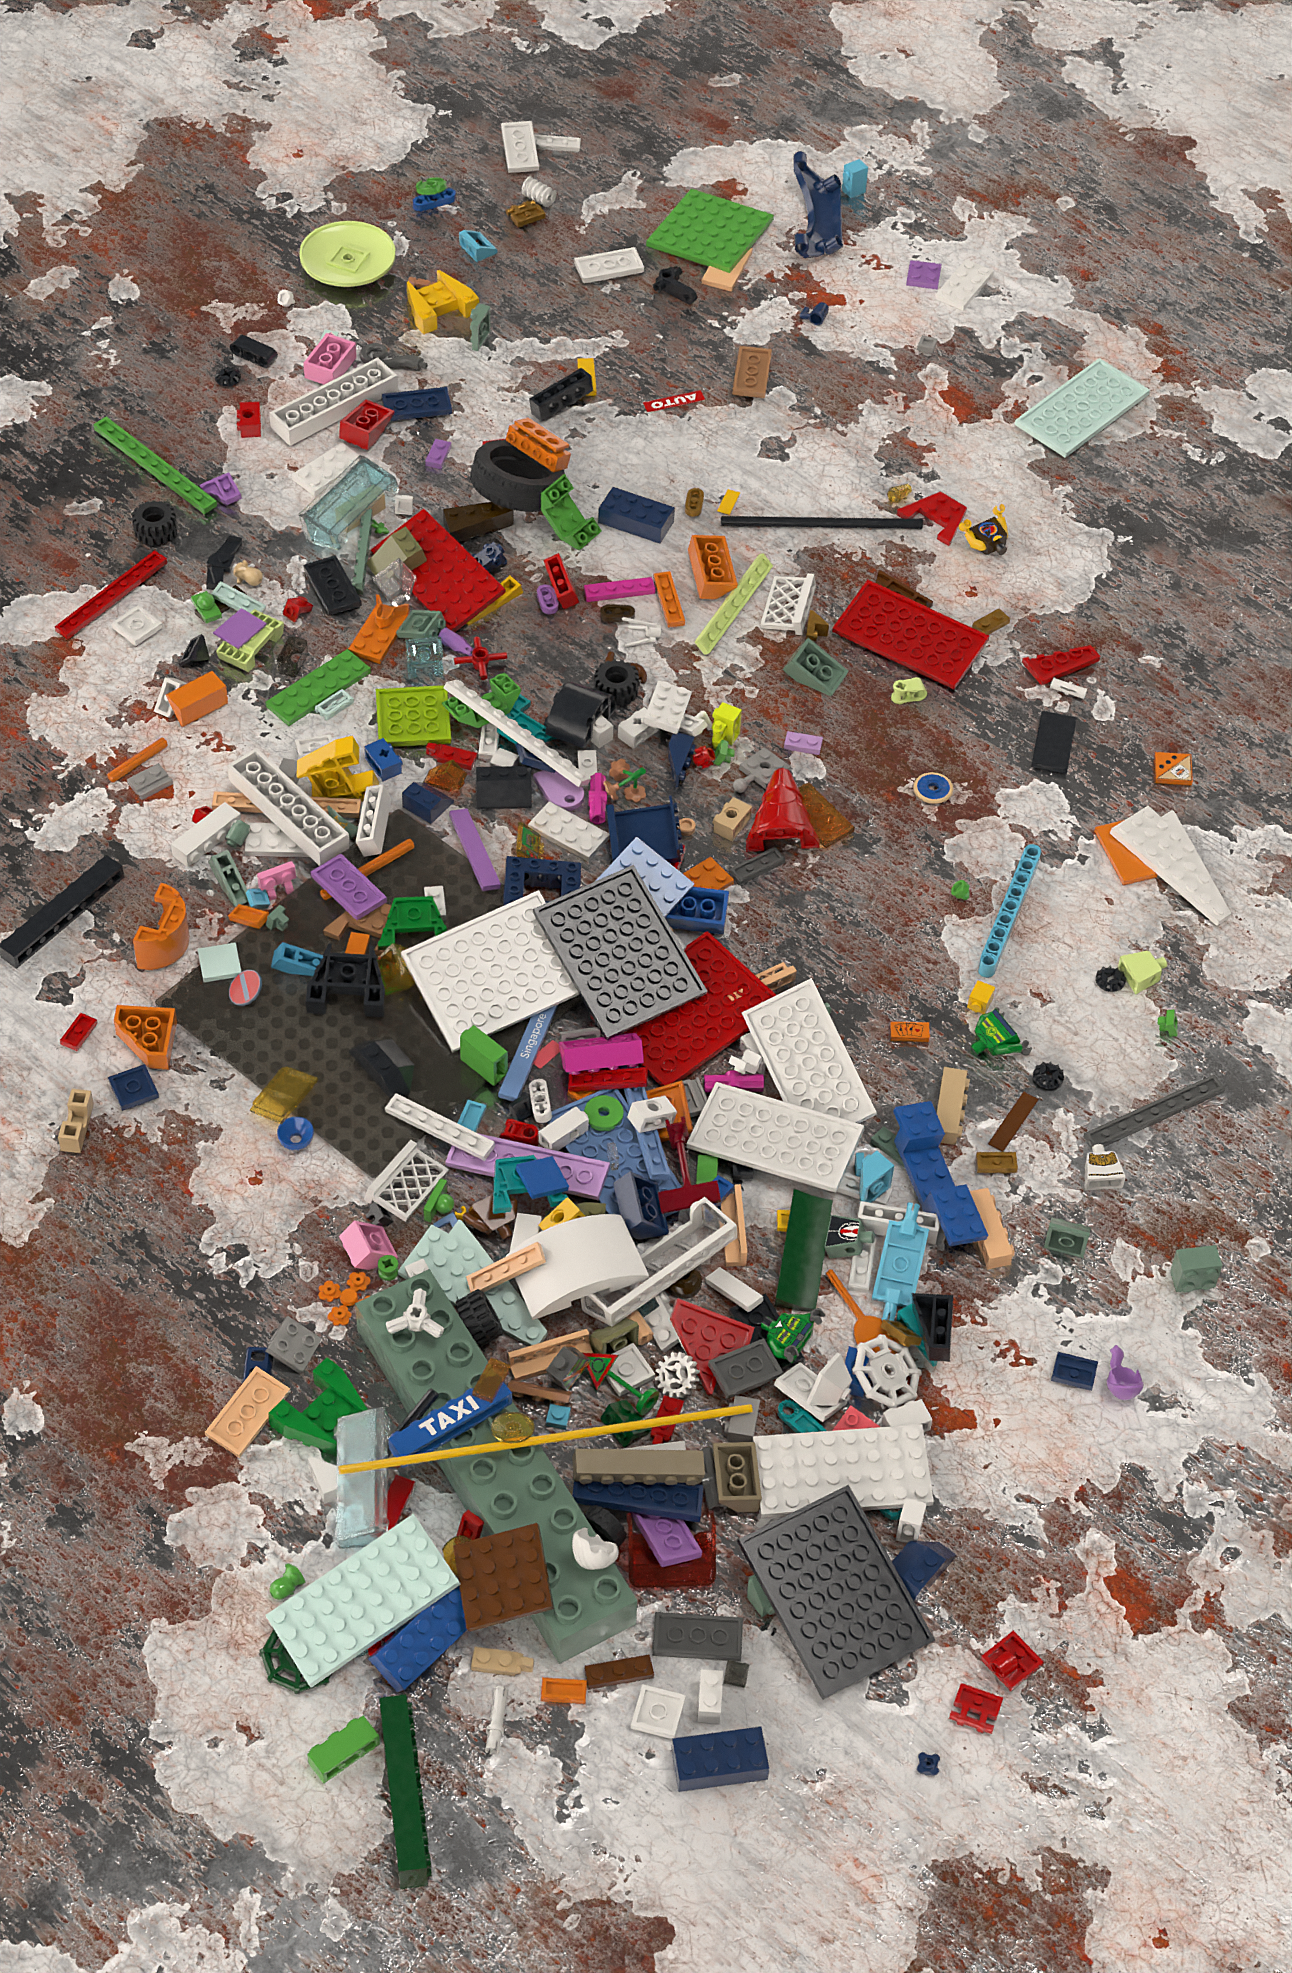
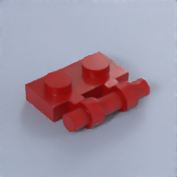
M961 1683L953 1705L961 1708V1712L958 1713L951 1710L949 1719L956 1721L958 1725L964 1726L965 1724L976 1728L977 1732L983 1733L984 1731L992 1734L994 1725L986 1723L987 1718L997 1720L1003 1697ZM968 1711L981 1715L980 1720L967 1716Z

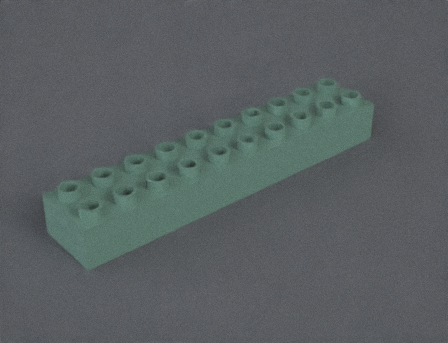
M430 1269L355 1303L357 1330L408 1414L431 1388L439 1394V1397L421 1419L426 1417L432 1410H438L445 1406L449 1400L462 1396L468 1389L479 1386L485 1379L496 1376ZM422 1289L427 1293L425 1306L427 1307V1313L431 1315L430 1319L442 1326L444 1332L438 1338L425 1330L412 1331L408 1328L391 1334L386 1328V1323L402 1317L403 1312H406L409 1305L413 1302L414 1291ZM512 1401V1404L432 1452L534 1437ZM540 1445L436 1460L466 1511L469 1509L485 1522L481 1533L482 1537L534 1523L539 1524L554 1609L530 1615L559 1664L636 1625L638 1600L616 1565L613 1563L602 1569L589 1570L577 1563L572 1547L574 1533L582 1528H587L590 1537H595L596 1534Z

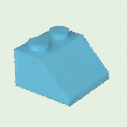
M875 1151L872 1155H867L862 1161L859 1191L860 1201L872 1203L891 1188L894 1164L878 1151Z

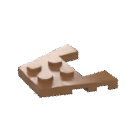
M385 903L359 920L354 919L346 911L324 928V935L339 941L347 927H351L381 939L391 905ZM378 945L374 949L376 955L389 960L392 958V950H378Z

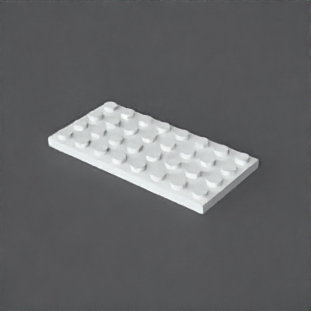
M812 978L742 1012L783 1102L858 1124L877 1115Z
M716 1082L688 1139L687 1148L837 1193L864 1132V1125Z
M923 1424L753 1436V1442L756 1445L762 1501L760 1502L761 1518L786 1516L847 1485L850 1486L863 1511L903 1508L905 1498H916L927 1503L926 1506H933L934 1501Z

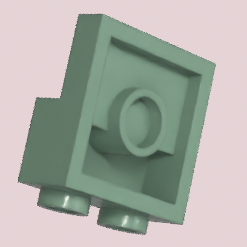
M480 303L477 304L475 309H472L470 318H472L470 342L474 351H479L491 332L490 306Z
M412 610L396 631L398 638L413 639L415 644L430 645L432 641L437 639L438 632L445 628L446 621L441 611Z

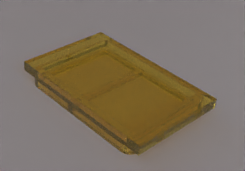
M288 1066L282 1067L253 1101L250 1112L282 1124L318 1082V1078Z

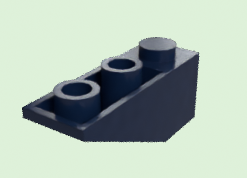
M673 733L668 746V759L676 787H679L680 782L685 780V770L690 767L692 759L690 757L695 754L697 747L694 744V736L682 733Z

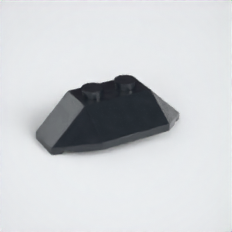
M392 1039L365 1040L349 1050L354 1059L390 1099L395 1094L403 1097L410 1094L415 1065Z

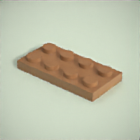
M739 347L732 395L765 398L772 349Z

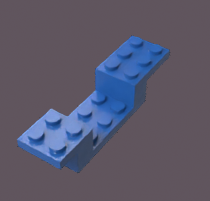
M932 1101L895 1107L893 1112L900 1129L894 1142L923 1212L937 1215L949 1246L986 1240L988 1233L967 1184L955 1186L940 1151L939 1145L945 1132Z

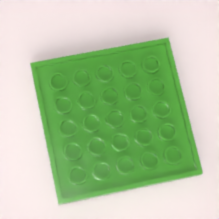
M690 189L648 238L646 246L730 273L772 223L774 215Z

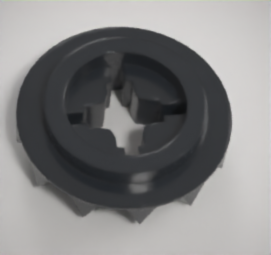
M221 367L220 370H216L214 375L216 383L225 387L234 386L241 380L240 371L236 370L235 367Z
M1110 965L1108 968L1102 967L1101 970L1097 971L1095 981L1101 989L1108 992H1117L1125 986L1126 977L1124 972L1119 971L1118 967L1115 969ZM1113 975L1114 979L1109 980V982H1107L1108 977H1111Z
M1042 1062L1040 1065H1036L1033 1071V1079L1039 1086L1053 1089L1063 1083L1064 1074L1063 1070L1059 1068V1064L1054 1065L1052 1062ZM1046 1071L1052 1074V1079L1049 1075H1045Z

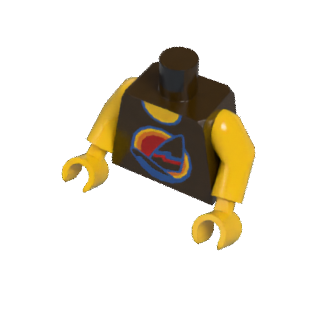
M1003 504L999 505L1000 511H998L997 506L992 510L993 514L998 516V518L994 516L971 527L972 524L969 519L959 524L960 531H965L964 535L971 548L979 550L985 555L995 551L999 555L1006 553L1008 528L1005 517L1002 515L1005 511Z

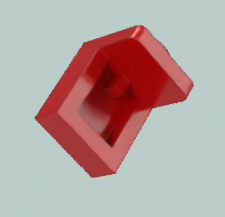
M302 596L289 598L284 607L283 615L291 621L297 622L300 613L311 612L313 605Z

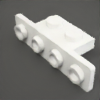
M662 1291L655 1296L659 1307L646 1315L644 1320L654 1333L653 1336L661 1351L666 1352L677 1343H681L670 1321L673 1307H670L668 1303L670 1299Z

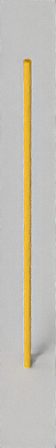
M751 1404L348 1464L339 1466L338 1470L339 1474L342 1475L751 1413L753 1408Z

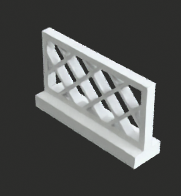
M807 574L806 578L774 576L761 620V628L795 630V635H803L816 588L814 574ZM778 582L786 583L780 588L777 586ZM796 584H803L797 589L794 587ZM788 588H791L793 590L788 594L784 592ZM780 593L782 597L776 600L774 596ZM797 594L799 598L793 601L790 597ZM785 600H787V601L789 602L788 604H786V605H784V606H782V605L780 604L781 602H783V601H785ZM774 606L779 608L773 612L770 610ZM791 607L796 609L790 613L787 611ZM782 612L785 614V616L781 618H778L776 616ZM771 618H774L776 620L772 623H766V621ZM788 619L792 620V624H784L783 622Z
M412 1140L406 1144L368 1187L364 1198L369 1204L374 1201L405 1222L432 1192L439 1179H443L449 1171L448 1168L416 1148L417 1143ZM418 1157L424 1164H414L413 1159ZM425 1169L427 1175L417 1176L416 1170ZM430 1169H436L441 1173L439 1175H431ZM403 1170H412L413 1176H404ZM415 1181L416 1188H407L405 1182ZM419 1181H428L429 1187H420ZM401 1182L402 1188L393 1189L392 1183ZM404 1193L406 1200H396L395 1194ZM408 1193H418L419 1199H410ZM390 1194L392 1200L385 1201L380 1196ZM398 1205H407L408 1211L406 1213L398 1209Z

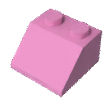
M353 1221L339 1236L355 1268L365 1270L378 1267V1260L385 1255H392L396 1259L398 1258L383 1226Z

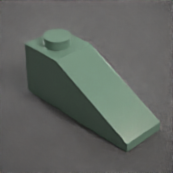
M229 850L212 856L208 863L233 906L236 908L238 904L248 903L247 887Z

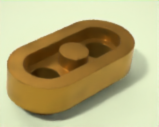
M692 488L687 492L685 513L689 516H698L702 512L704 492L701 489Z

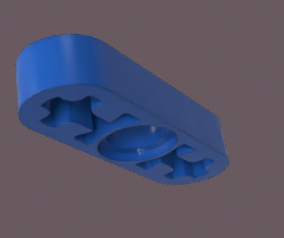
M446 188V190L437 194L417 196L413 199V209L425 211L453 203L456 200V192L454 189Z

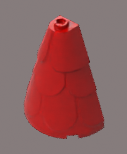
M785 768L775 770L762 796V803L755 815V821L746 839V852L764 851V840L800 838L801 849L820 848V841L803 803L802 794L791 772Z

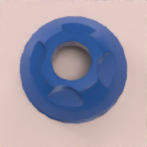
M303 1117L287 1118L280 1123L277 1129L279 1142L285 1148L291 1150L307 1147L314 1135L312 1124ZM293 1136H300L302 1138L298 1143H293L290 1139Z

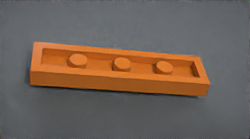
M671 572L653 573V580L668 628L684 626L685 618Z

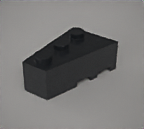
M912 1293V1309L929 1361L950 1362L953 1295Z

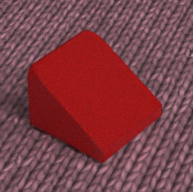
M208 806L195 809L192 822L197 824L214 810Z

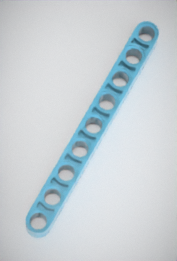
M1027 845L1021 856L980 957L978 972L983 977H992L996 972L1039 865L1041 849L1037 845Z

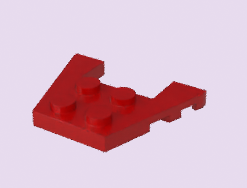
M940 491L899 508L896 515L901 518L912 519L919 513L944 527L937 534V540L950 546L959 524L965 517L967 507Z

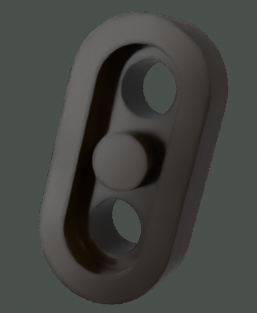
M606 604L600 609V617L607 622H627L623 621L622 618L634 619L635 609L631 605Z

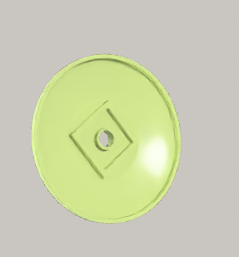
M338 221L323 225L312 231L304 239L300 247V262L304 270L320 282L340 287L360 286L376 281L391 269L396 257L395 245L387 233L374 225L358 221Z

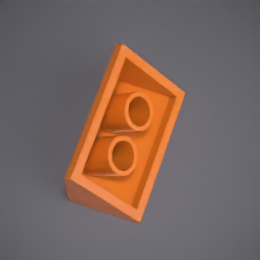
M213 671L166 694L181 727L228 704L226 685Z

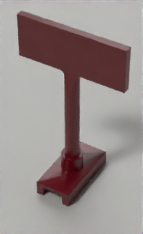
M682 1116L681 1122L670 1124L669 1119L665 1120L671 1148L677 1149L683 1187L658 1192L661 1213L689 1209L694 1202L704 1197L712 1204L721 1202L717 1180L691 1185L685 1151L690 1136L685 1116Z

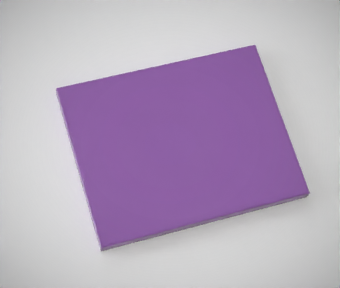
M241 608L218 627L213 634L240 649L261 631L267 623Z

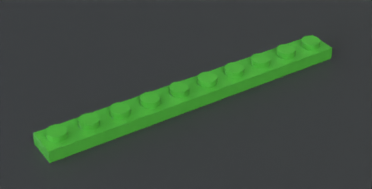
M108 417L93 424L95 431L203 514L217 506L215 499Z

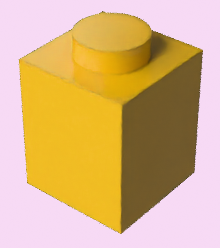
M978 980L969 996L967 1008L974 1012L985 1014L994 998L995 986Z

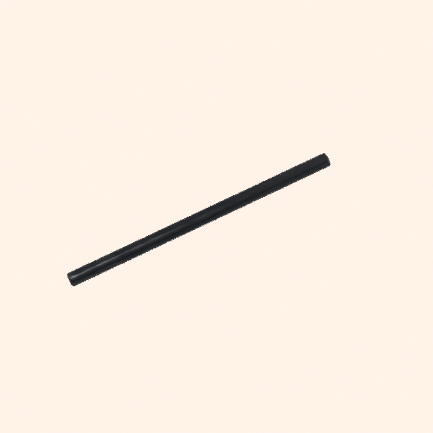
M721 516L720 524L721 526L922 529L923 519Z

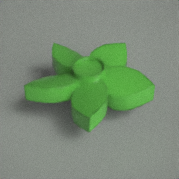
M375 519L372 520L373 524L371 526L376 528L374 531L376 534L389 533V530L384 527V523L380 522L378 524Z

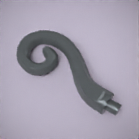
M370 343L360 350V359L364 364L379 358L389 368L408 367L419 371L422 368L427 369L428 363H425L423 358L415 355H403L383 360L388 355V349L380 343ZM372 351H380V353H373V358L368 356Z

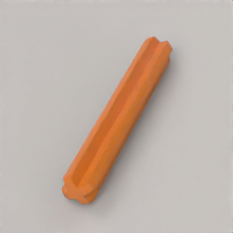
M161 737L107 774V778L112 783L166 748L168 746L167 741Z

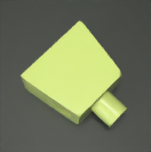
M1150 951L1120 956L1118 964L1119 971L1124 972L1126 981L1135 994L1157 983L1160 980L1162 969L1167 967L1164 957L1155 959Z

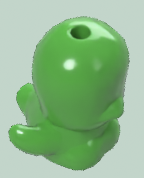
M285 1564L286 1570L283 1576L273 1581L270 1585L269 1591L274 1599L283 1600L287 1596L293 1595L295 1587L301 1586L306 1582L295 1565Z

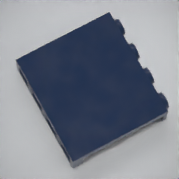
M672 795L669 796L670 804L615 812L613 804L606 805L613 861L638 837L667 862H681L680 854H684L682 843L678 842L682 840L681 830L676 828L680 827L679 816H675L678 813L677 802L673 803Z

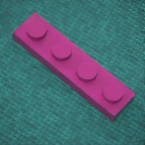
M652 577L584 585V593L587 602L655 594V586Z

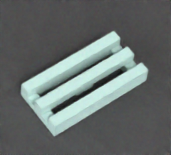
M341 689L315 706V711L317 713L320 712V716H324V719L327 721L353 704L354 698Z

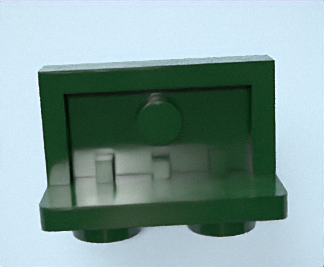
M626 1399L608 1404L600 1417L606 1426L644 1420ZM651 1428L612 1434L626 1448L629 1447L633 1439L648 1435Z

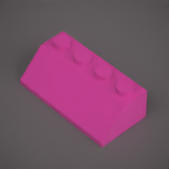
M636 1033L621 1034L608 1040L604 1037L558 1042L563 1069L569 1072V1074H579L581 1070L597 1072L600 1071V1068L606 1067L609 1070L619 1069V1066L622 1065L637 1067L639 1063H644L642 1040Z

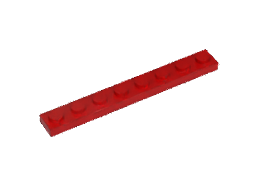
M154 550L54 626L55 632L68 640L168 563L167 558Z

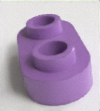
M550 585L539 586L537 588V599L541 610L546 614L556 613L558 611V600L553 587Z

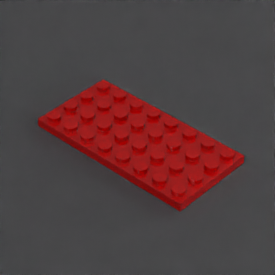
M424 508L370 549L374 555L392 534L406 526L422 548L427 561L398 578V580L428 611H441L446 621L445 628L453 632L459 630L506 593L505 588Z
M871 580L865 582L832 628L833 633L954 690L989 641V635Z

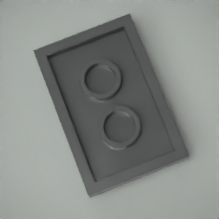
M764 1338L708 1362L710 1370L727 1399L773 1381L783 1375L782 1369Z

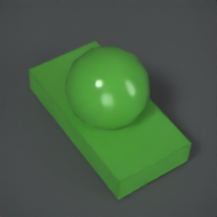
M208 591L191 596V601L205 623L222 618V613L215 604L214 597Z
M440 1178L423 1209L425 1221L431 1223L437 1211L446 1214L454 1208L455 1203L452 1196L446 1194L447 1180Z

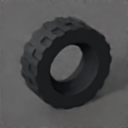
M592 1505L585 1512V1518L595 1534H598L603 1541L612 1542L619 1548L627 1539V1532L624 1526L609 1511L597 1505Z

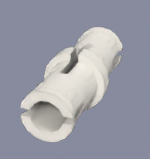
M1053 678L1050 686L1051 689L1064 692L1065 695L1070 694L1082 699L1085 698L1087 688Z

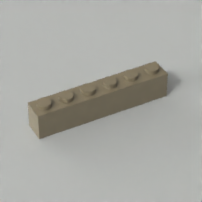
M575 1449L572 1456L573 1481H580L582 1484H589L591 1482H601L603 1484H611L613 1482H622L623 1484L644 1482V1484L652 1485L656 1482H665L667 1485L677 1483L696 1485L701 1483L705 1476L704 1455L701 1450Z

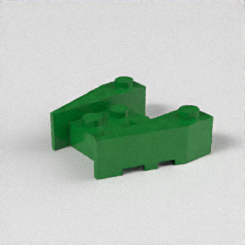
M327 1357L313 1370L314 1384L324 1392L302 1413L282 1399L268 1412L270 1426L285 1438L301 1441L303 1445L317 1447L327 1454L338 1457V1441L359 1420L369 1427L371 1425L370 1412L343 1369Z

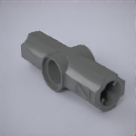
M703 1448L701 1451H703L705 1476L700 1485H703L708 1511L718 1514L727 1510V1507L718 1502L713 1449Z

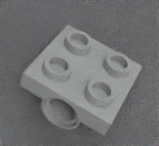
M287 1316L270 1339L266 1352L301 1374L322 1338Z

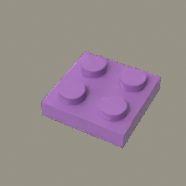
M910 260L906 285L938 290L942 264Z

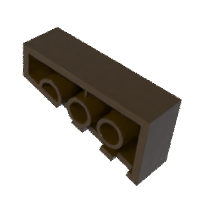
M493 502L443 509V524L445 530L457 542L463 541L465 543L477 535L482 537L489 531L496 532L513 526L514 510L499 506Z

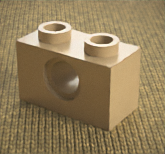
M733 797L729 803H725L722 812L714 817L713 832L733 842L751 819L752 806Z

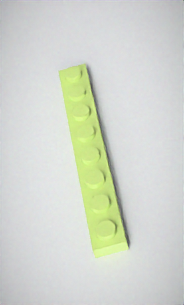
M764 553L757 556L737 583V588L731 591L695 640V644L704 655L711 652L773 567Z

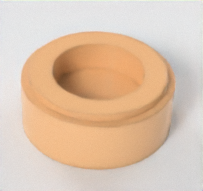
M682 818L679 820L680 827H677V829L681 830V835L690 836L695 832L696 824L692 819Z

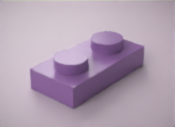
M435 439L425 460V466L442 469L451 450L452 442Z

